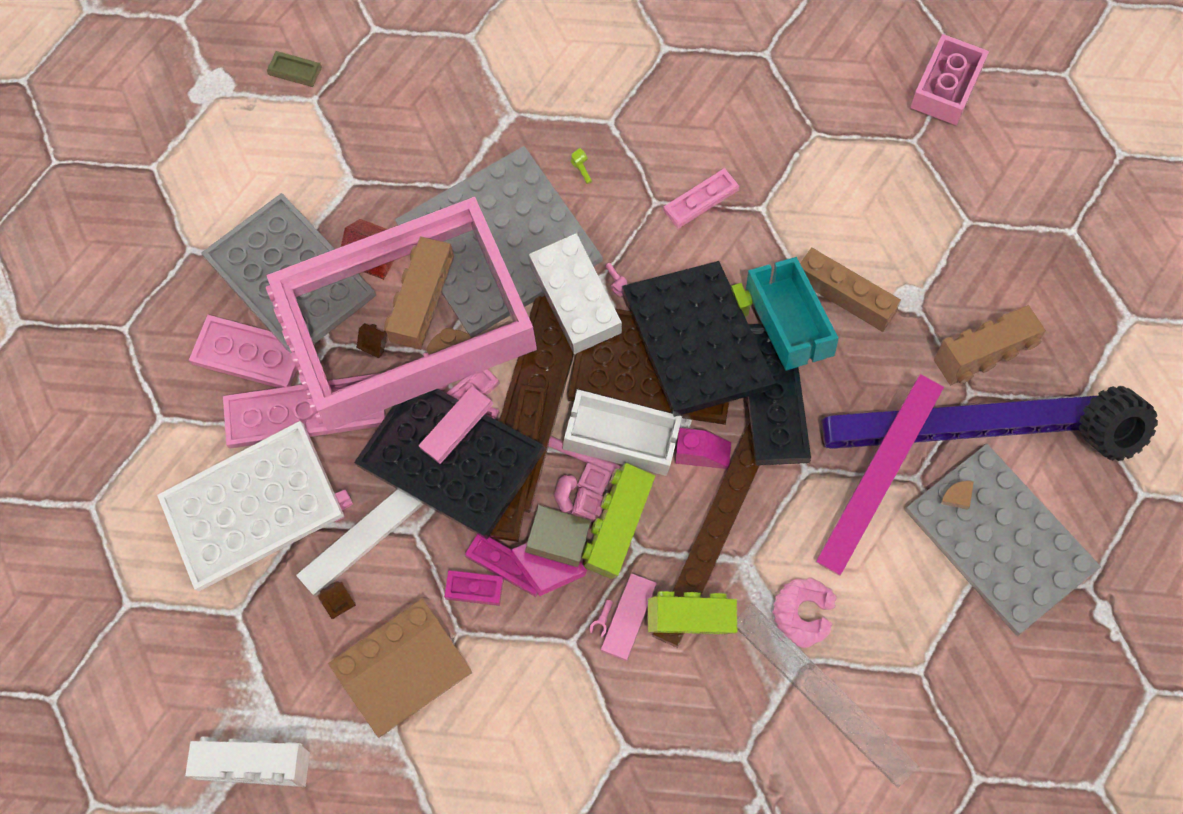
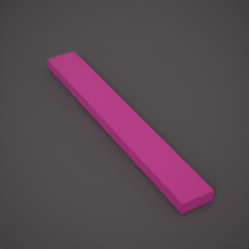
M922 374L917 377L819 554L816 563L839 576L842 574L944 389L942 385Z

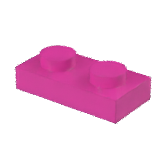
M448 570L444 598L445 600L500 606L504 578L503 576Z

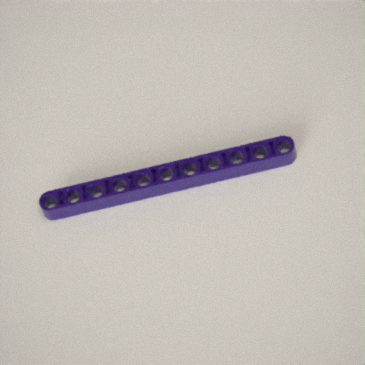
M1097 396L933 408L914 443L1079 430V426L1082 424L1080 417L1085 413L1083 409L1091 403L1090 400L1093 397L1096 398ZM899 411L825 417L821 420L824 446L829 449L880 445Z

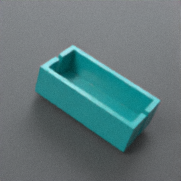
M797 257L775 263L773 283L771 284L772 267L770 264L748 270L746 291L750 292L752 303L785 370L806 365L810 358L812 362L835 356L839 337Z

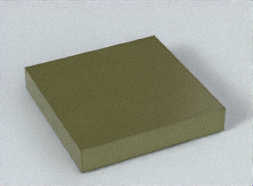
M538 505L525 552L578 567L591 520Z

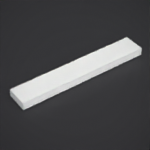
M397 489L296 576L316 597L322 589L327 588L424 504Z

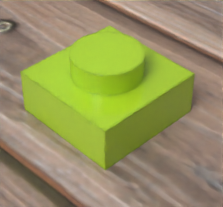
M742 283L732 285L731 290L740 309H742L745 317L749 316L750 306L753 304L750 292L744 290Z

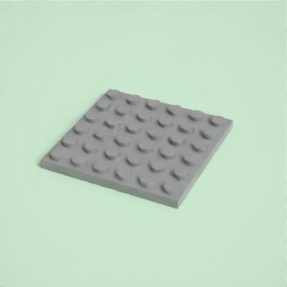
M525 146L395 219L397 225H401L475 197L524 307L534 302L535 298L545 295L530 266V253L577 233L593 267L603 261L600 252ZM472 230L443 241L451 244L454 258L441 293L466 332L473 338L509 317L510 314Z

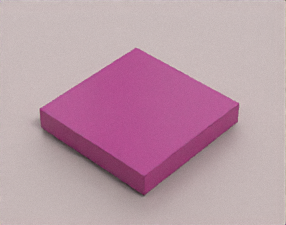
M527 543L512 549L510 554L539 596L586 576L587 569L581 561L578 567L526 553Z

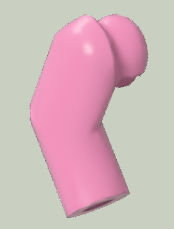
M572 475L562 476L558 480L554 492V498L561 512L572 514L574 507L569 495L571 490H574L577 486V480Z

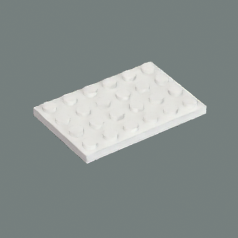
M301 421L157 495L196 591H201L344 517L306 427Z

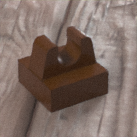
M364 323L359 328L356 348L380 358L384 353L388 335L385 330L380 331L376 329L377 325Z
M334 582L332 588L326 591L322 589L320 595H318L320 602L331 619L356 606L342 582Z

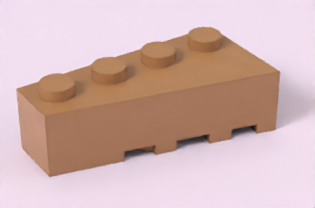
M1027 305L1002 315L996 324L991 320L985 322L974 333L971 329L960 333V337L955 340L952 337L943 339L934 361L949 385L951 386L957 382L960 384L966 383L974 377L973 374L979 371L985 373L994 368L997 362L1003 359L1005 361L1013 359L1019 354L1018 351L1024 348L1031 350L1038 346L1046 330L1031 307Z

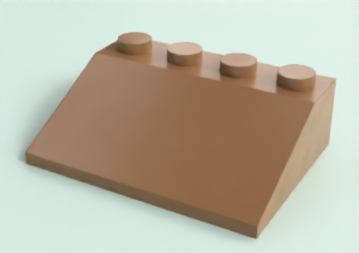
M423 598L328 663L378 738L472 674L471 669Z

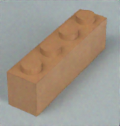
M420 236L417 246L414 245L412 247L410 266L403 271V285L400 292H396L394 296L392 315L387 316L384 324V330L391 343L421 350L454 258L450 243Z
M811 247L800 264L816 293L884 332L895 316L901 299Z

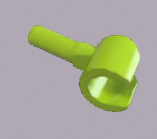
M579 148L572 153L571 163L575 168L579 169L586 184H590L592 180L583 164L588 160V157Z

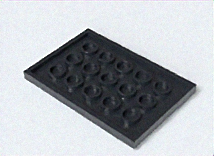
M719 261L622 286V294L674 417L775 389V380L744 313L736 301L731 285Z
M435 389L394 405L355 460L356 466L487 540L546 450L544 445L484 414L444 461L439 464L421 450L419 444L459 400L439 389Z

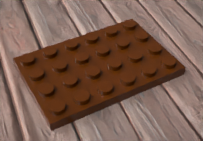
M615 309L622 322V333L576 354L568 401L574 402L578 389L672 414L630 311ZM729 402L680 416L683 419L726 425Z

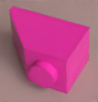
M679 428L676 464L721 469L729 468L731 442L705 430Z

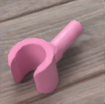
M608 263L605 267L615 281L611 285V289L618 297H621L623 295L622 286L627 285V280L622 276L620 277L612 264Z
M606 600L601 616L590 626L591 634L594 631V627L598 624L604 628L601 637L607 634L608 629L605 624L613 604L612 601Z

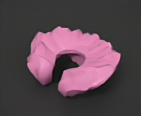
M808 578L807 580L795 579L791 583L784 584L785 588L775 596L776 601L773 604L774 609L772 611L775 615L774 621L778 624L777 630L782 632L781 636L785 639H791L792 643L801 648H808L817 642L823 641L831 632L832 622L825 617L813 622H806L799 617L798 607L803 602L811 601L823 610L835 608V600L837 598L833 594L832 589L827 588L820 581L813 578Z

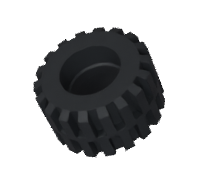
M1112 386L1107 391H1100L1096 398L1093 397L1090 400L1091 403L1083 409L1085 413L1080 417L1082 424L1079 426V430L1082 433L1081 436L1100 454L1112 461L1115 459L1123 461L1125 457L1130 459L1135 453L1139 454L1143 451L1142 448L1145 445L1148 446L1151 442L1150 438L1156 433L1154 428L1158 426V420L1156 419L1158 415L1154 407L1132 389L1124 386H1118L1117 388Z

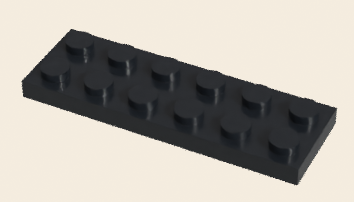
M749 324L776 383L774 390L747 397L755 465L810 463L811 452L799 367L785 370L764 325Z

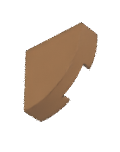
M961 481L952 485L944 494L941 504L968 510L970 508L974 481Z

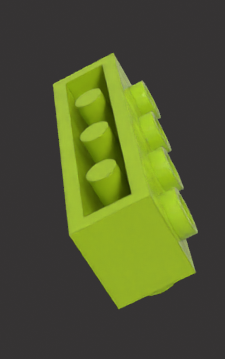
M628 463L614 470L610 479L613 487L610 494H605L600 508L604 509L601 518H596L591 529V533L594 534L591 544L587 543L582 552L581 558L585 559L583 565L586 569L609 579H614L619 575L656 475Z

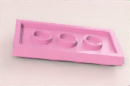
M207 315L189 358V362L192 365L277 388L291 386L297 371L291 354L271 331Z

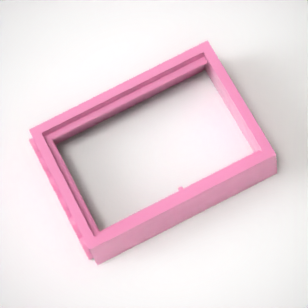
M475 197L266 275L270 284L266 286V290L275 307L274 312L282 326L285 341L292 352L290 354L295 367L299 371L301 384L308 395V403L313 414H315L318 424L324 423L327 431L537 350L532 323ZM473 230L513 323L433 354L424 353L423 358L331 392L296 297L411 254L412 247L414 245L417 246L420 236L443 242Z

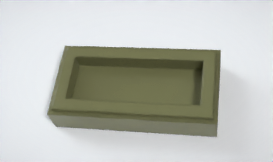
M275 51L267 73L270 76L313 87L322 66L319 62Z

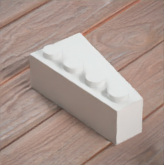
M200 737V741H190L185 776L192 780L306 787L310 752L302 747L301 743L295 742L274 743L258 740L257 743H250L242 739H229L228 742H218L217 738Z

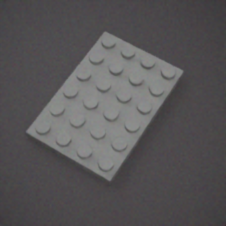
M280 193L201 252V254L267 329L272 332L285 349L292 353L283 336L282 326L274 312L273 302H271L267 293L266 286L270 284L266 275L335 249L283 193ZM359 274L296 297L313 345L373 299L376 294Z
M988 444L984 445L905 509L907 514L1016 636L1020 635L1101 567ZM961 481H974L970 508L968 510L941 504L944 494L952 485Z

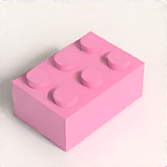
M942 34L915 92L911 108L957 126L983 69L989 51Z

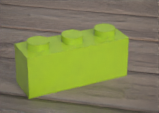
M671 591L657 592L656 597L648 598V632L690 634L737 633V599H727V594L711 593L710 598H701V593L686 592L684 597H674V592Z

